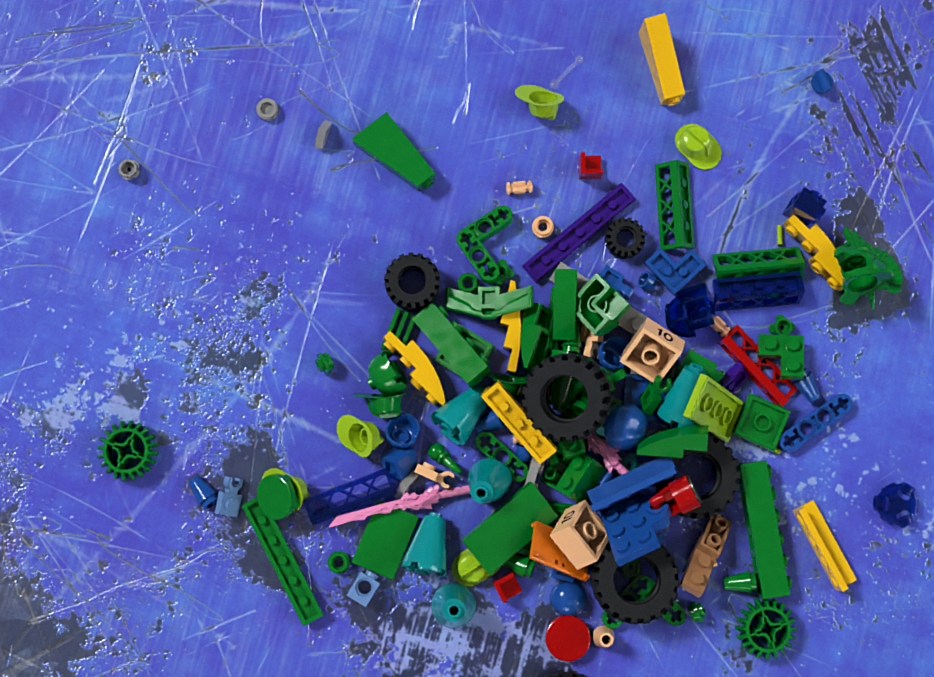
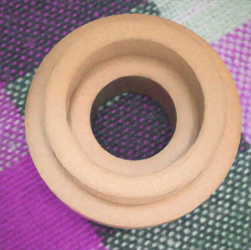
M540 216L533 221L532 231L537 237L546 238L552 234L554 224L550 218ZM545 224L547 229L541 231L539 225Z

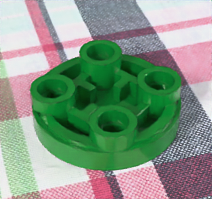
M287 474L268 475L258 485L257 502L261 511L268 518L273 520L286 518L299 506V499L296 497L291 477Z

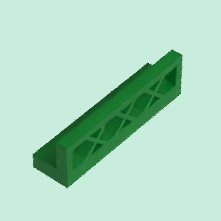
M674 160L655 164L660 248L663 251L678 248L685 250L695 249L689 163ZM670 167V176L666 181L663 179L662 169ZM669 188L672 191V197L667 202L664 200V193ZM669 209L673 212V219L670 224L665 218ZM672 231L675 234V243L667 245V236Z
M799 246L712 254L716 288L803 280L805 261ZM795 255L796 258L789 259L784 256ZM764 257H770V258H773L774 260L767 261V260H765V259H763V258H764ZM743 259H749V260H751L752 262H750V263H745V262H743V261H741V260H743ZM721 261H727V262H729L730 264H728V265H720L719 262H721Z

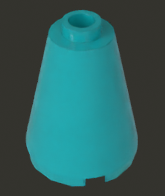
M696 363L685 365L674 381L672 388L662 400L657 414L667 423H671V420L678 422L677 427L696 425L684 417L683 414L700 373L706 375L701 365Z
M475 385L472 389H467L430 415L432 423L435 426L439 424L442 428L440 432L456 445L461 443V446H463L467 442L488 405L481 397L485 389L482 385Z
M494 458L481 459L471 467L468 473V486L472 499L477 503L497 502L503 499L510 491L512 476L510 470L503 462L501 463Z
M430 512L429 515L423 517L402 561V568L406 567L408 571L428 576L432 572H437L436 577L446 576V520L442 519L443 515Z
M448 583L441 586L435 592L431 602V610L434 618L441 625L447 628H460L468 624L473 618L476 611V601L473 593L466 586L460 583ZM452 606H456L458 611L451 612L449 609Z

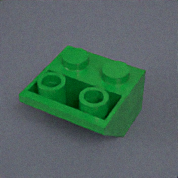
M562 454L557 456L559 463L556 465L549 464L540 481L576 503L584 500L588 501L587 491L598 485L607 469L585 454L570 460L563 459Z

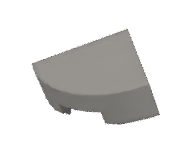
M323 121L318 128L315 148L321 150L324 148L332 126L331 121Z
M414 471L408 474L400 482L394 497L401 499L402 495L410 490L419 475Z

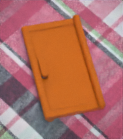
M539 521L531 524L533 534L530 559L584 582L590 578V574H588L589 565L577 570L562 550L554 543L553 539L549 536L554 528Z

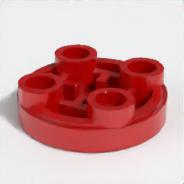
M562 615L554 618L548 625L545 633V642L548 650L555 658L569 662L581 658L587 652L591 636L587 625L580 618Z

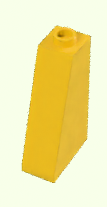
M666 13L645 18L638 34L661 105L668 104V106L676 105L681 102L680 100L685 95V90Z

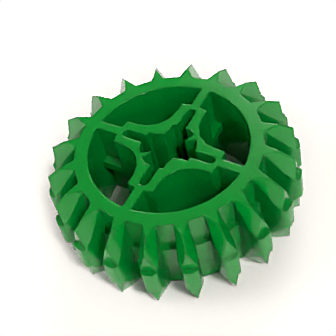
M132 420L128 422V425L125 421H120V428L116 424H112L113 432L106 429L104 432L108 437L99 438L101 442H104V446H97L98 450H103V454L97 455V458L105 459L100 466H109L106 469V473L111 474L114 471V479H118L121 475L122 481H127L128 476L134 481L137 477L136 473L139 477H144L143 469L147 472L152 470L148 464H156L157 461L151 458L152 455H159V452L153 451V448L158 447L159 444L151 443L156 436L155 434L147 436L150 428L146 427L142 430L143 423L139 422L135 426ZM133 432L131 437H128L124 443L115 441L120 435ZM138 437H140L144 443V453L139 451L138 449ZM131 446L130 449H132V452L135 454L125 455V453L127 452H124V449L120 448ZM112 448L118 452V465L112 457ZM131 459L142 460L136 467L124 469Z
M756 598L754 599L755 606L749 602L746 603L749 610L741 609L740 612L744 614V617H736V620L741 622V625L735 626V630L742 631L736 637L739 640L744 639L740 644L741 647L745 648L748 646L747 653L749 654L755 651L756 658H760L763 653V657L766 660H769L770 653L775 659L778 658L777 651L783 655L786 654L783 647L791 648L792 645L788 642L789 639H796V636L792 635L791 631H797V627L790 625L796 620L794 617L787 618L792 611L790 609L784 610V603L777 605L776 599H772L770 603L768 599H762L761 604L760 600ZM764 610L774 611L780 620L770 621L768 616L765 615ZM756 615L757 623L749 630L750 622ZM764 624L770 626V629H767V633L762 631ZM782 629L781 636L776 641L775 634L778 630ZM762 636L768 646L756 645L751 637Z

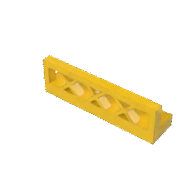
M499 380L491 387L488 386L484 389L481 395L483 400L539 464L557 451L558 448L553 442L541 435V430H535L531 426L533 424L531 418L527 420L525 416L526 411Z
M810 500L792 510L834 589L841 592L849 589L847 585L857 579L814 500Z

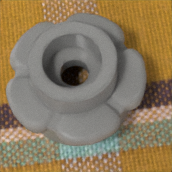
M125 159L120 163L118 172L123 176V179L132 180V178L139 176L140 166L135 160Z

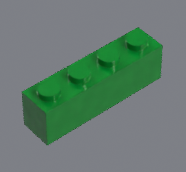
M431 302L412 320L472 389L492 372L488 367L490 361L483 353L478 355L473 350L476 348V345L469 337L464 339L460 333L463 330L455 321L452 323L448 321L446 317L449 314L441 305L436 307Z

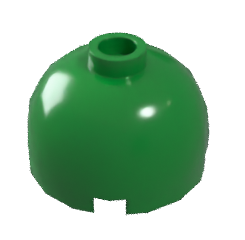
M386 349L378 353L370 361L368 366L370 377L367 378V382L373 390L377 388L382 394L395 395L407 389L408 385L406 383L408 382L397 361L394 363V361L389 359L392 357V354Z

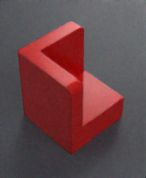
M580 152L578 157L579 179H601L603 175L601 156H585V152Z
M512 571L492 581L503 603L522 592Z

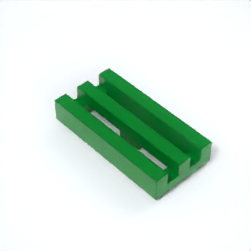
M396 308L387 332H393L399 314L403 315L395 334L399 339L407 317L410 318L411 321L402 340V343L406 346L415 324L412 318L416 315ZM383 340V343H382L380 349H382V350H385V349L388 350V349L383 345L386 341ZM396 351L392 353L394 355L401 357Z

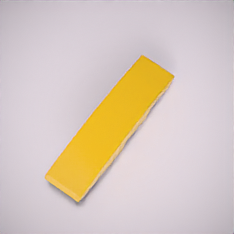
M510 280L508 292L517 290L515 281ZM520 311L502 315L500 326L508 327L503 349L511 350L506 372L513 374L516 373L520 351Z

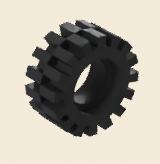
M623 217L615 220L609 226L605 233V246L609 248L611 255L615 254L616 258L622 257V259L632 258L644 247L646 233L645 231L643 232V226L639 225L637 220L632 221V218L624 219ZM627 230L633 235V243L631 245L622 246L618 243L617 234L620 231Z

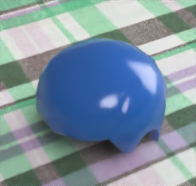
M615 335L604 340L598 349L599 363L609 371H619L625 368L626 365L619 361L624 349L628 345L627 340Z
M400 413L398 417L390 419L385 429L387 441L395 448H408L416 443L420 433L419 421L413 415L407 413Z
M559 582L552 588L549 596L554 610L566 616L577 615L584 609L587 601L584 589L574 582Z

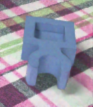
M225 476L223 481L225 492L219 491L215 514L238 517L242 495L237 493L242 487V479L235 478L232 485L233 478Z

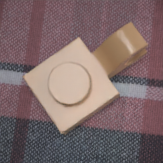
M582 323L581 342H585L583 354L584 356L598 359V343L603 342L604 335L595 336Z
M426 462L423 465H417L414 472L439 483L444 488L450 487L443 482V478L447 475L454 478L455 475L452 472L437 473L435 472L436 467Z

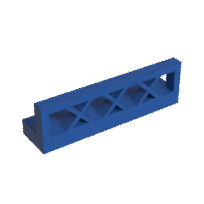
M659 457L588 490L587 494L592 502V505H590L592 511H602L679 475L672 457Z

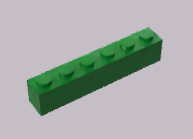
M767 460L739 464L737 470L741 472V478H738V483L740 485L739 489L753 570L756 575L758 598L770 599L789 596V589H792L790 577L786 575L785 567L788 566L786 554L782 552L781 545L784 544L782 532L778 529L777 522H780V515L778 509H775L774 506L776 492L770 483V478L772 477L771 466L767 464Z

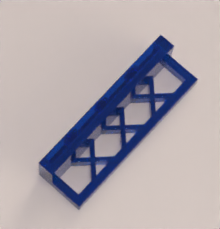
M801 272L713 279L714 301L712 308L713 312L800 304L805 292Z
M387 467L303 499V503L313 526L397 494V488ZM386 475L388 483L377 487L373 485L377 477ZM358 484L368 487L367 491L356 495L352 493L354 487ZM341 492L347 495L346 499L335 503L331 502L334 493ZM316 500L326 503L324 507L312 511L310 503Z

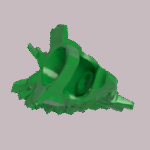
M845 227L843 233L847 241L834 250V257L838 260L843 278L842 287L844 293L839 298V301L844 305L848 304L851 306L860 295L866 294L871 303V308L874 310L875 289L887 290L894 294L901 292V286L904 284L901 281L904 278L901 275L903 270H899V263H896L894 257L889 256L887 251H882L880 247H872L863 237L859 236L857 231H850L849 228Z

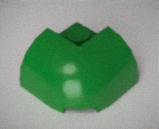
M595 273L577 295L576 314L595 336H602L619 325L618 320L632 305L610 282L598 273Z
M688 350L682 360L676 364L674 375L678 377L685 365L696 363L703 367L707 376L719 383L726 371H718L715 369L716 363L692 350Z

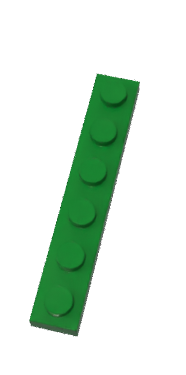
M257 497L241 505L302 625L305 626L324 616L276 520L264 515L258 505Z

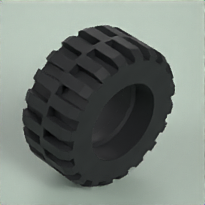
M566 353L548 357L533 368V372L528 374L526 378V386H523L522 393L525 394L522 406H526L527 412L525 416L527 420L531 418L533 421L531 426L535 430H541V435L546 438L552 437L553 441L561 442L564 440L574 442L586 438L604 424L606 417L612 409L610 407L611 402H613V394L610 392L612 385L605 377L607 376L606 372L598 367L599 364L597 362L587 359L588 357L582 354ZM572 376L584 385L588 395V404L584 412L578 417L571 419L563 418L551 408L548 401V390L550 384L558 377Z
M708 434L707 451L684 450L683 458L691 454L706 457L714 467L715 481L711 490L705 495L700 496L702 500L700 507L688 513L682 514L681 512L677 515L694 519L712 517L716 513L724 511L727 508L726 505L732 503L735 499L733 495L739 491L740 485L737 483L738 478H741V472L737 470L739 462L738 459H734L732 449L724 445L725 442L720 438L716 439L713 435ZM672 458L676 467L683 458ZM675 477L655 485L656 491L654 493H658L667 487L669 482L675 480Z
M607 544L591 570L593 594L601 608L615 619L629 624H646L654 619L661 618L663 613L671 609V604L678 596L677 589L680 587V580L678 579V573L680 572L678 566L675 565V559L672 554H669L666 550L667 548L661 544L660 548L639 557L647 561L654 569L656 585L651 595L646 599L629 601L624 599L614 586V573L618 564L615 561L610 544Z

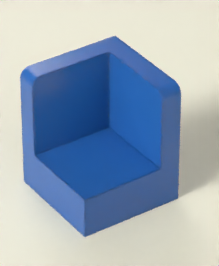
M393 446L381 456L384 475L403 480L417 467L415 449L412 447L395 448Z

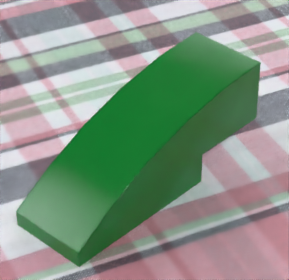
M555 269L553 341H575L577 269Z
M534 303L531 308L524 309L521 324L520 344L524 368L532 372L533 368L545 359L553 332L547 329L552 310L540 303Z
M684 426L653 434L638 443L637 455L683 458L684 450L707 451L709 426Z

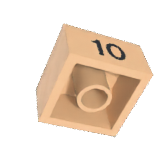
M647 317L624 349L619 362L649 381L654 382V378L657 375H660L661 379L664 378L681 355L685 341Z
M586 500L565 509L549 535L577 570L597 562L609 541L603 521L592 511L591 506Z

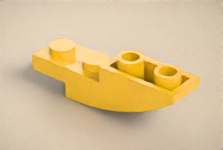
M793 214L783 223L786 227L785 231L791 237H796L806 252L813 254L808 260L812 270L819 275L822 274L832 289L843 290L841 267L838 264L837 258L834 257L835 247L817 224L808 228Z
M391 331L387 332L382 338L386 341L383 345L391 353L396 351L401 356L399 360L408 369L411 366L414 368L408 375L411 378L409 382L417 390L422 388L427 393L425 397L434 406L437 403L443 406L446 402L439 377L421 348L413 340L409 341L405 346Z

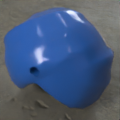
M621 404L611 407L612 409L606 417L604 427L607 444L618 450H628L637 446L646 433L648 420L645 414L635 404Z

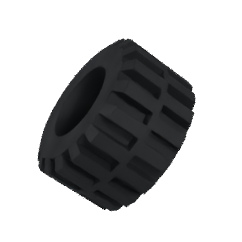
M412 252L405 256L404 254L399 255L400 258L391 261L392 264L388 265L384 280L386 292L394 304H397L401 309L405 308L408 311L416 309L417 311L428 306L436 299V295L440 290V275L431 259L423 257V254L420 253L414 255ZM409 270L421 272L426 280L424 289L416 294L405 293L399 285L402 274Z

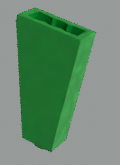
M387 112L352 138L355 147L417 191L422 188L425 190L435 182L433 180L435 179V172Z

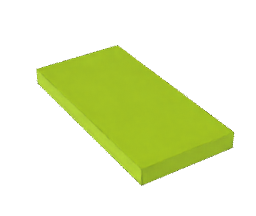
M700 373L683 416L698 426H709L708 433L728 443L743 409L744 402L709 376Z

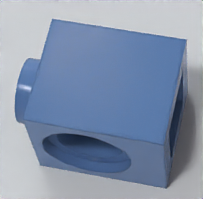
M368 569L366 572L361 571L346 596L366 607L381 581L377 580L379 576ZM363 580L371 584V590L367 593L359 589V583Z

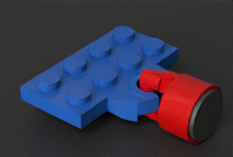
M684 475L669 482L668 486L658 493H650L643 496L642 492L600 511L615 561L619 567L660 548L661 544L656 531L670 524V517L681 512L682 514L688 513L701 506L702 500L690 476Z

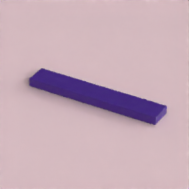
M623 183L619 184L523 264L522 268L537 283L636 200Z

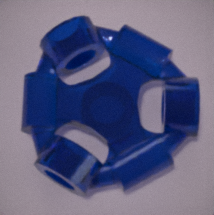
M893 482L881 488V492L874 496L873 509L880 514L882 520L891 526L897 525L900 528L909 526L914 523L913 519L915 514L918 513L919 499H916L915 496L916 489L905 482L900 484ZM898 490L910 498L908 500L902 499L897 494ZM885 497H888V510L884 511L886 507ZM907 510L909 514L898 519L896 517L901 511Z

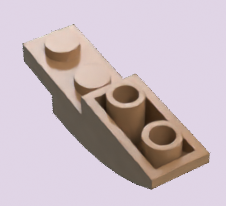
M717 513L715 516L708 518L683 569L682 574L684 575L680 582V587L698 598L703 595L714 563L721 554L732 525L730 520Z

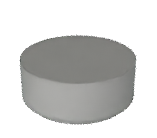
M264 98L258 102L256 112L262 120L272 121L278 116L279 108L273 99Z

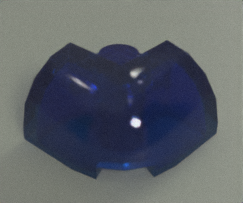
M706 282L677 292L678 296L665 306L666 325L673 334L679 337H696V329L715 324V308Z

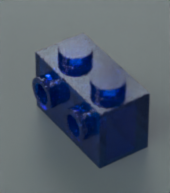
M803 187L791 198L782 215L789 218L794 214L804 225L808 226L810 223L814 224L816 220L822 218L826 211L824 205L827 200L823 199L822 194L815 190L810 191Z

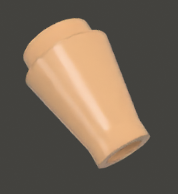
M602 625L593 631L592 640L597 647L608 648L614 642L615 636L611 628ZM605 635L609 636L607 642L602 641V637Z

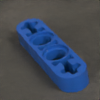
M837 394L783 431L778 447L783 451L797 449L848 413L853 406L851 397L846 394ZM838 399L846 401L844 403L845 409L843 407L837 408L834 411L831 409L838 405ZM821 410H825L829 414V419L825 423L818 419V413ZM804 422L811 426V433L809 435H804L800 431V426ZM796 433L799 438H795L790 442L792 446H784V437L789 438Z

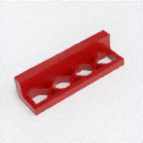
M738 324L717 342L735 363L739 361L744 365L749 378L774 404L780 407L784 406L789 401L788 398L798 390L790 380L776 379V375L780 378L779 368L769 358H758V346ZM735 332L742 337V347H739L731 338ZM746 350H754L757 353V363H754L746 355ZM761 366H769L771 368L772 379H769L761 371ZM776 382L784 383L790 390L784 395L776 387Z

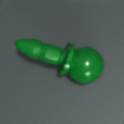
M433 443L430 445L428 455L432 460L437 461L439 465L444 464L457 474L462 473L459 465L454 463L449 457L450 453L445 451L442 444Z

